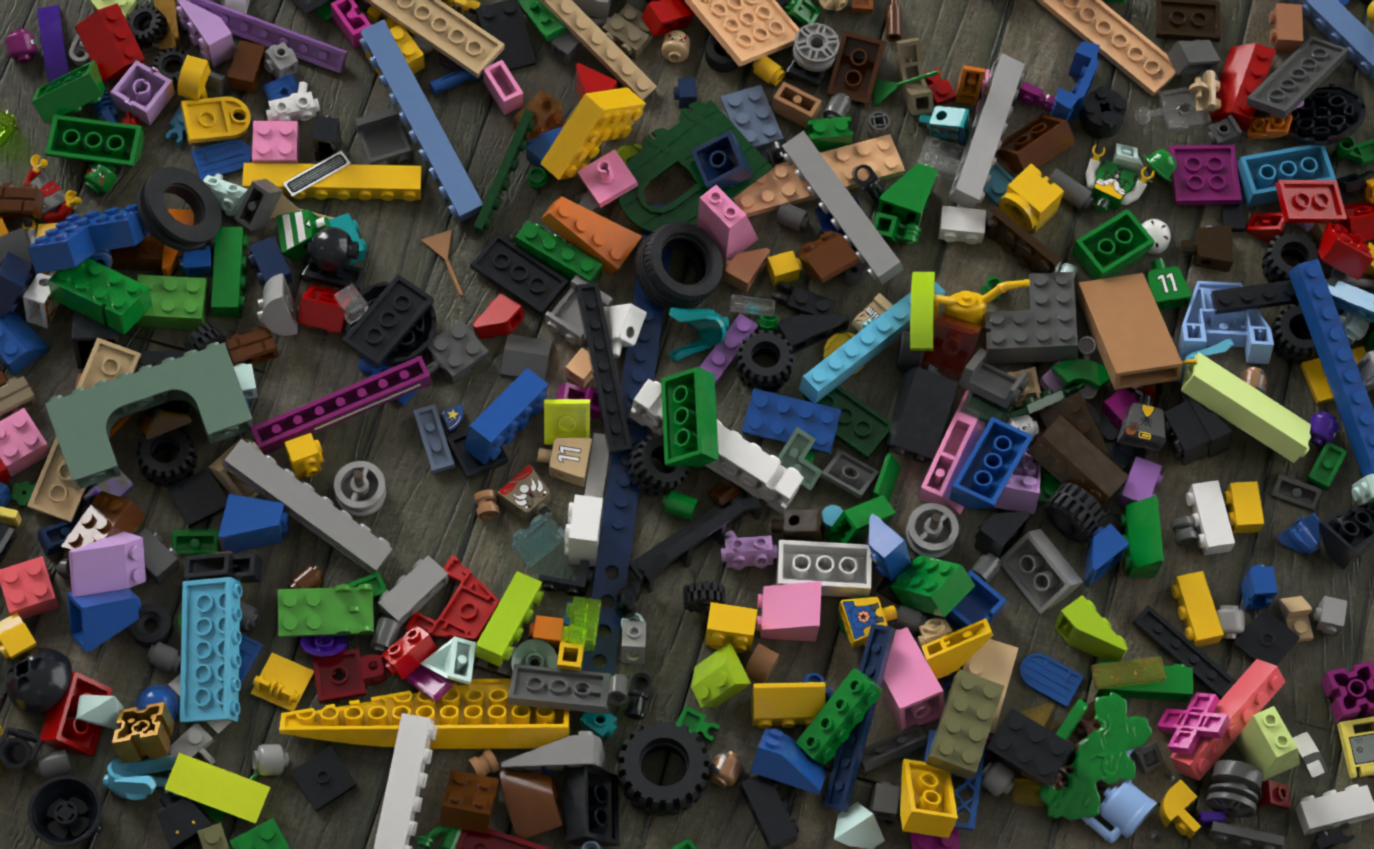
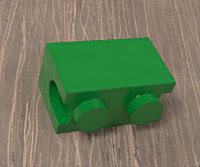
M851 116L807 120L805 133L818 151L832 150L851 145L853 141V131H850Z

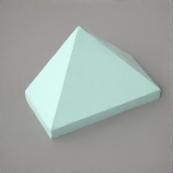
M80 695L76 719L117 730L119 729L116 724L119 710H123L124 707L115 696Z

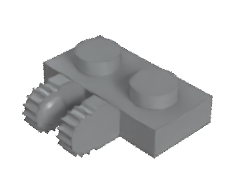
M197 722L169 748L168 755H172L175 759H177L179 753L192 758H196L200 754L208 764L213 765L216 762L205 750L214 742L213 738Z

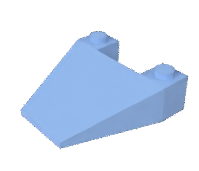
M1197 281L1178 341L1181 360H1185V357L1190 353L1205 349L1206 346H1214L1227 339H1231L1234 343L1232 347L1244 348L1246 363L1269 364L1274 346L1272 331L1258 309L1215 315L1210 296L1211 292L1243 287L1242 283Z

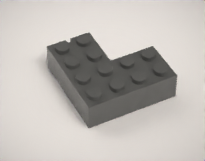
M1073 272L1029 274L1030 310L985 312L987 364L1053 362L1078 359Z

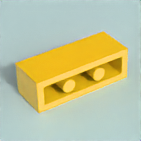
M1200 571L1177 576L1171 585V593L1173 598L1178 601V615L1181 620H1184L1186 638L1197 647L1219 643L1224 633L1204 572Z

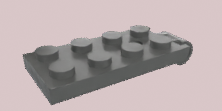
M514 664L508 704L608 714L607 703L620 705L626 702L629 680L621 674L611 676L610 673Z

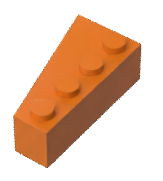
M562 196L552 203L541 218L544 223L571 245L577 246L588 256L596 257L602 264V270L608 275H611L620 268L642 238L641 235Z

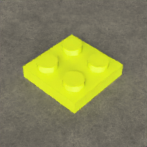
M544 399V445H553L555 438H590V399Z

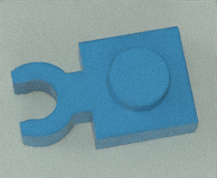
M179 107L170 122V128L172 129L166 134L167 142H170L173 137H178L176 144L179 147L183 144V135L186 134L181 107Z

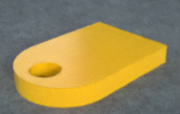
M228 96L199 99V101H181L180 104L189 144L236 139L244 135L248 130L251 120L250 111L237 98ZM235 113H240L245 117V119L239 121L236 120L233 117V115Z

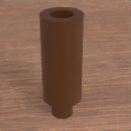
M890 0L889 6L886 7V39L891 42H897L902 38L901 7L898 5L897 0Z

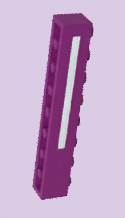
M419 356L253 426L251 430L259 449L266 455L284 447L286 441L309 433L313 435L431 385V378L422 357Z

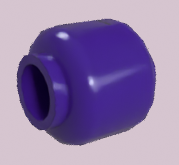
M1324 411L1313 414L1309 421L1311 424V438L1309 441L1317 446H1322L1326 442L1332 443L1339 430L1337 418Z

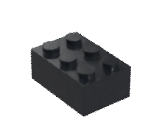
M1013 708L1010 709L987 746V754L1048 791L1074 751L1072 743Z

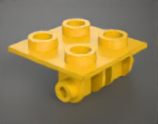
M271 653L260 676L254 678V687L250 694L288 711H295L314 674V670Z

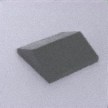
M508 334L500 376L518 378L528 368L545 381L553 341Z
M839 450L824 469L821 477L861 499L866 495L880 471Z

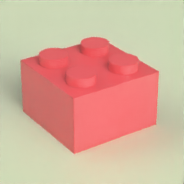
M43 556L0 569V584L10 615L18 613L21 620L60 608Z

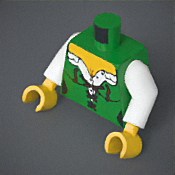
M1094 145L1092 148L1094 156L1090 158L1086 181L1087 187L1093 192L1092 197L1097 201L1094 205L1095 210L1105 213L1108 207L1116 210L1121 205H1128L1138 200L1147 186V180L1154 178L1155 171L1152 172L1151 176L1146 177L1144 173L1148 167H1143L1141 170L1142 178L1139 179V174L1104 158L1100 161V156H1103L1105 153V147L1103 152L1098 155L1094 151L1096 147Z

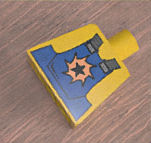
M878 597L841 600L838 608L851 649L867 643L871 624L888 626L887 621L897 619L895 606L882 608Z

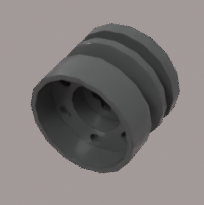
M1220 760L1215 762L1211 775V781L1214 784L1210 785L1208 789L1207 806L1217 812L1225 811V815L1254 816L1257 810L1256 804L1259 800L1256 793L1261 790L1264 777L1263 772L1257 767L1241 761Z

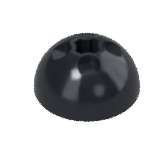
M35 648L20 655L11 665L6 679L7 694L14 707L21 713L30 716L42 714L54 707L69 687L72 677L70 660L63 653L51 648Z
M58 776L44 782L33 793L28 805V821L31 829L42 841L56 847H70L85 841L96 830L101 817V802L97 791L89 782L76 776Z

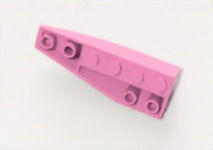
M966 390L921 486L918 499L928 503L941 504L949 508L954 514L961 515L964 506L949 500L951 489L985 429L989 405L988 399Z

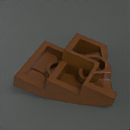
M507 769L499 770L506 806L517 838L525 839L564 825L556 803L560 796L552 775H539Z

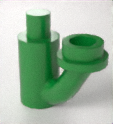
M439 824L424 836L418 835L417 845L424 849H430L435 843L432 839L442 833H446L440 849H455L463 829Z

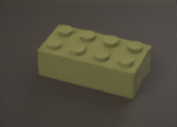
M959 669L953 679L926 764L969 780L973 778L977 772L1004 685Z

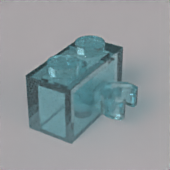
M549 512L543 516L541 514L536 516L530 522L531 525L525 530L521 528L512 537L511 548L529 568L565 540V530Z

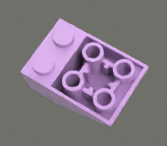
M176 0L178 7L175 9L180 17L178 19L179 25L183 31L187 30L189 32V38L194 46L198 45L202 58L208 60L213 68L231 59L234 49L233 37L221 17L187 0Z
M1029 448L1026 449L995 504V508L1019 512L1027 511L1028 513L1035 514L1040 494L1041 464L1027 452Z

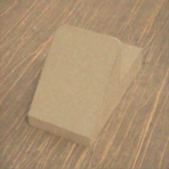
M1302 596L1279 599L1284 624L1300 637L1297 642L1312 641L1314 637L1309 620L1312 607Z

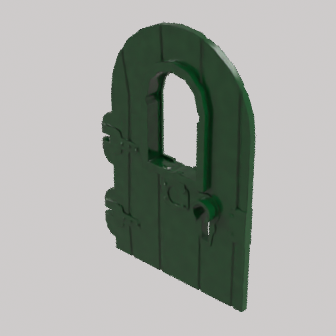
M712 100L706 104L696 101L688 105L692 112L690 113L687 108H684L679 114V123L670 130L665 128L655 129L651 132L652 136L655 137L654 140L650 135L644 137L642 150L625 164L637 180L638 186L618 197V201L626 217L637 227L652 233L660 226L674 221L687 222L697 226L699 198L710 189H707L691 150L729 130L739 140L754 175L735 186L720 188L731 200L773 169ZM678 164L696 185L669 205L664 207H651L643 199L644 189L648 183L653 182L674 165Z

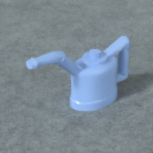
M1134 749L1127 750V756L1129 758H1131L1130 755ZM1122 779V785L1119 788L1115 786L1113 789L1109 787L1103 793L1106 798L1100 803L1099 814L1114 827L1112 831H1109L1094 817H1082L1081 819L1086 825H1089L1101 835L1105 841L1114 843L1121 834L1128 839L1153 811L1157 802L1132 783V780Z

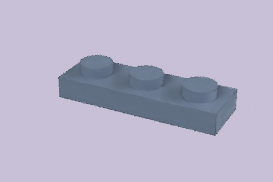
M435 404L413 410L432 474L455 468Z

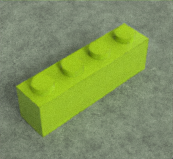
M516 572L476 644V657L499 667L502 666L505 660L508 661L514 650L512 647L514 642L520 641L524 632L523 626L525 622L529 623L534 614L532 609L535 604L539 605L543 598L544 592L541 591V581L521 572Z

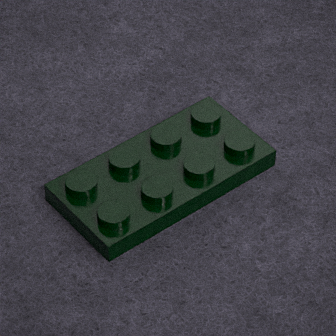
M837 386L817 402V404L842 410L835 438L866 460L871 457L889 434L892 422L841 386ZM805 395L800 398V400L811 402Z

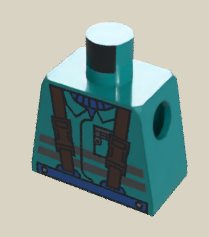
M936 106L932 116L920 115L919 127L930 129V138L933 141L965 149L970 134L969 109Z

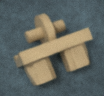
M1212 70L1207 71L1203 76L1196 77L1195 83L1189 86V92L1195 95L1196 112L1200 114L1207 110L1214 112L1221 108V100L1216 98V93L1220 89V81L1215 79V72Z

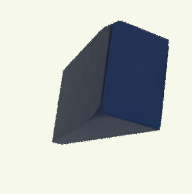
M82 516L74 518L72 522L64 521L39 529L37 538L46 556L63 550L61 545Z

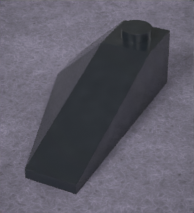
M1374 502L1368 503L1367 506L1361 508L1352 507L1346 512H1334L1319 524L1326 554L1343 570L1374 544Z

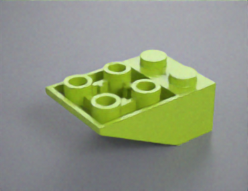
M1083 595L1061 610L1054 625V628L1069 645L1102 660L1110 659L1115 660L1116 663H1121L1128 650L1125 640L1120 635L1115 634L1111 629L1109 621L1101 617L1097 613L1092 601L1086 600Z

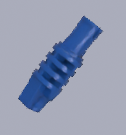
M104 91L103 98L97 103L92 104L100 121L118 123L115 115L119 113L108 92Z

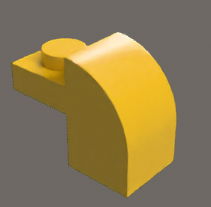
M190 55L186 56L179 75L178 95L183 96L187 100L199 101V99L208 98L205 88L211 72L208 60Z
M563 625L557 668L581 671L587 628Z
M1181 779L1168 790L1162 799L1159 814L1165 827L1174 822L1178 832L1191 839L1198 832L1201 825L1186 809L1194 803L1197 796Z

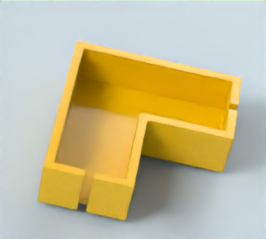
M628 87L584 94L540 164L558 180L578 177L577 171L587 166L591 159L598 155L602 142L626 138L632 131L631 126L634 123L633 120L636 121L642 116V109L646 103Z

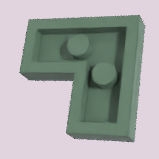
M797 427L777 458L780 459V465L784 468L792 467L798 470L801 476L804 477L801 485L812 490L823 471L804 458L817 439Z

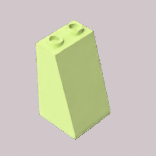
M1274 706L1253 715L1235 741L1245 762L1263 772V781L1300 764L1298 747Z

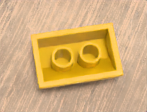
M825 682L754 684L751 696L752 726H758L760 729L771 728L772 726L794 728L796 725H805V727H808L825 705Z

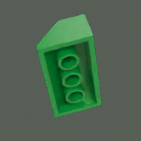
M54 115L45 156L134 167L141 158L145 137L142 126Z
M695 367L662 378L665 465L703 466L719 461L714 374L700 367Z

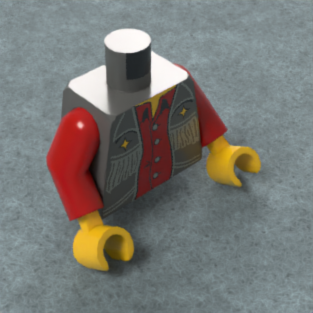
M35 154L30 159L33 167L30 168L23 183V186L25 183L35 184L37 188L44 192L41 218L34 219L39 224L62 222L72 211L73 205H80L82 200L80 197H74L77 195L76 191L69 190L65 194L44 170L41 172L40 168H45L48 162L46 159H42L40 164H38L40 155ZM31 218L18 219L21 223H25Z

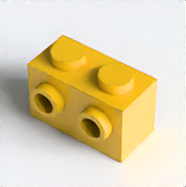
M311 433L285 442L288 462L297 480L303 477H313L322 471L321 462H324L322 448L318 439L314 440Z

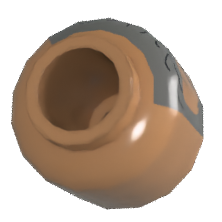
M1249 367L1241 372L1239 376L1241 380L1261 393L1266 394L1269 379L1262 369Z
M732 751L718 753L709 766L710 780L721 788L734 786L743 771V765L739 761L740 757Z

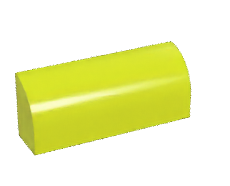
M179 753L164 789L256 824L271 787Z

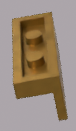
M154 0V6L166 17V22L168 23V27H165L168 30L167 33H162L164 38H158L159 51L162 50L163 53H166V48H169V51H173V47H176L179 52L181 40L178 14L175 9L177 7L176 0Z

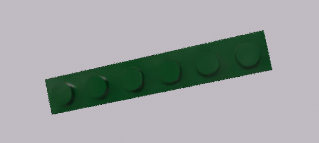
M525 109L474 224L475 233L484 236L486 230L489 231L494 221V218H492L495 210H499L502 203V198L500 197L503 191L508 190L511 179H509L511 172H515L519 165L518 156L527 147L528 140L526 138L529 132L533 133L536 121L532 111Z

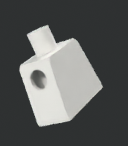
M633 304L603 307L614 358L620 357L622 347H630L636 344L647 312Z

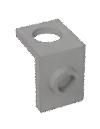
M623 621L621 663L644 664L646 622ZM630 652L638 653L639 656L636 658L628 657L626 654Z

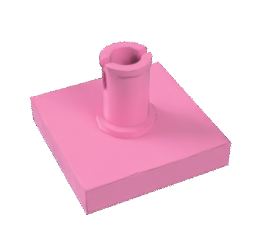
M615 149L577 171L578 176L600 208L638 186L637 180Z

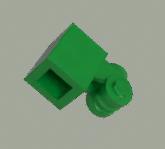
M876 212L873 225L885 242L897 245L898 241L905 242L904 244L906 245L918 243L921 228L915 225V223L906 224L905 226L898 216Z

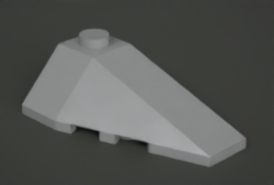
M579 731L578 735H570L501 762V767L507 770H542V766H545V769L562 771L564 766H568L571 769L587 766L598 770H608L601 738L594 735L592 731Z

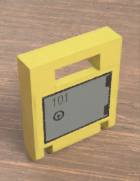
M1374 717L1339 722L1337 727L1349 777L1351 779L1357 777L1356 768H1358L1359 777L1374 775ZM1371 724L1372 731L1354 733L1353 726Z

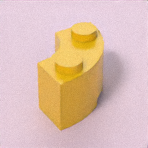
M18 613L0 621V651L5 660L8 658L13 660L37 646L36 641Z

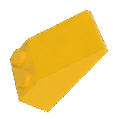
M903 759L900 803L903 831L949 838L958 819L950 772L926 764V762Z

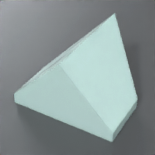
M1116 143L1113 163L1139 174V179H1141V170L1144 165L1138 156V148ZM1145 171L1144 175L1149 177L1147 171Z
M454 636L420 664L445 678L470 684L476 642Z
M859 802L851 805L847 813L840 812L837 815L834 840L850 847L874 849L885 842L874 814Z

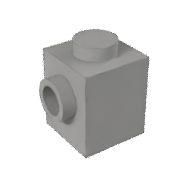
M1324 596L1319 603V607H1316L1313 620L1317 621L1316 629L1328 635L1339 634L1344 627L1347 601Z

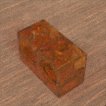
M542 89L514 116V129H517L525 109L532 111L537 125L533 133L529 132L527 139H536L541 133L547 132L552 124H557L563 116L562 103Z

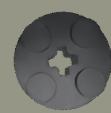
M1102 86L1090 92L1086 96L1080 112L1082 129L1091 137L1098 139L1115 136L1121 129L1126 115V100L1117 92Z

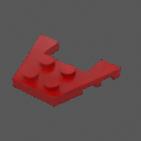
M452 555L443 569L448 573L449 579L460 583L459 587L437 620H433L415 611L405 630L408 632L417 625L427 632L430 637L452 639L455 636L477 643L500 600L456 556Z

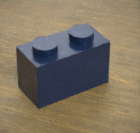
M274 236L249 245L250 254L247 257L251 267H256L258 270L256 277L260 286H265L270 278L283 273L287 285L293 283L291 272Z

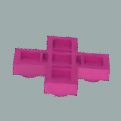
M1195 693L1187 710L1166 708L1157 727L1162 733L1174 734L1168 744L1170 752L1191 755L1200 737H1223L1231 720L1227 714L1213 713L1219 703L1216 694Z

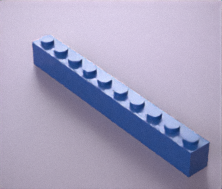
M1315 259L1298 264L1288 272L1362 477L1374 474L1373 407L1319 260Z

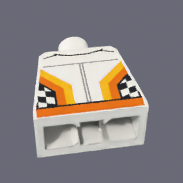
M50 271L48 275L37 274L23 295L27 322L45 328L49 327L59 302L52 300L48 280L57 271Z

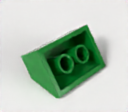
M93 60L37 88L32 104L45 124L51 122L54 115L63 116L69 112L72 114L77 113L83 109V105L89 102L95 104L103 98L105 86L97 63Z
M1152 496L1125 506L1123 513L1119 515V525L1123 527L1124 532L1122 536L1129 543L1125 552L1126 556L1123 557V569L1127 570L1128 578H1155L1164 561L1158 496Z

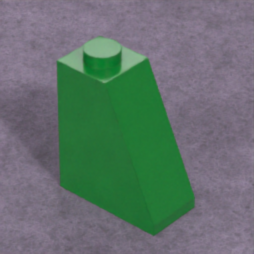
M884 495L844 510L827 532L825 538L830 543L857 544L869 536L870 516L873 513L887 525L896 512Z

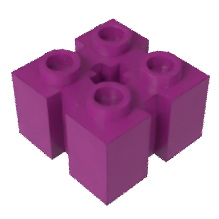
M1371 661L1353 665L1348 673L1344 667L1328 671L1324 675L1321 684L1326 697H1333L1334 702L1330 708L1336 724L1354 720L1360 712L1362 717L1374 715V667Z

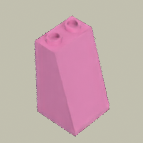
M717 185L699 198L697 227L703 229L715 241L721 252L724 265L728 260H732L736 254L742 253L758 240L747 215Z
M908 627L896 630L881 688L900 731L915 724L921 727L940 719L944 709V692Z

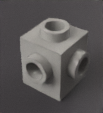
M282 42L278 45H272L265 51L264 66L269 73H272L276 79H279L286 75L297 73L298 59L293 49L288 48Z

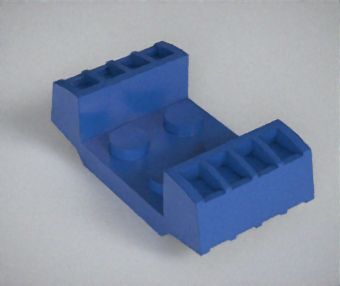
M1082 41L1078 46L1069 75L1079 78V81L1075 84L1072 93L1061 88L1058 89L1050 116L1067 120L1068 124L1071 120L1078 117L1099 65L1097 59L1099 44Z

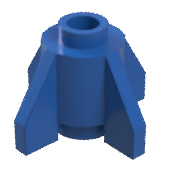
M1315 513L1306 518L1301 516L1293 525L1279 533L1276 537L1281 544L1302 554L1305 552L1311 554L1320 547L1318 545L1321 541L1320 520Z

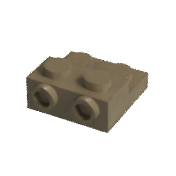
M627 3L618 14L615 13L602 27V31L625 55L637 59L655 37L642 20L643 13Z

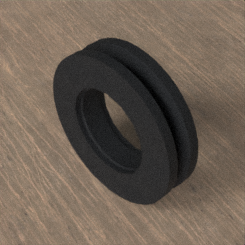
M178 167L159 169L142 184L138 191L137 208L143 224L158 241L172 249L185 252L198 250L213 238L220 229L222 215L216 196L202 179L185 169ZM164 193L179 196L191 207L196 222L194 226L179 222L169 213L164 204Z

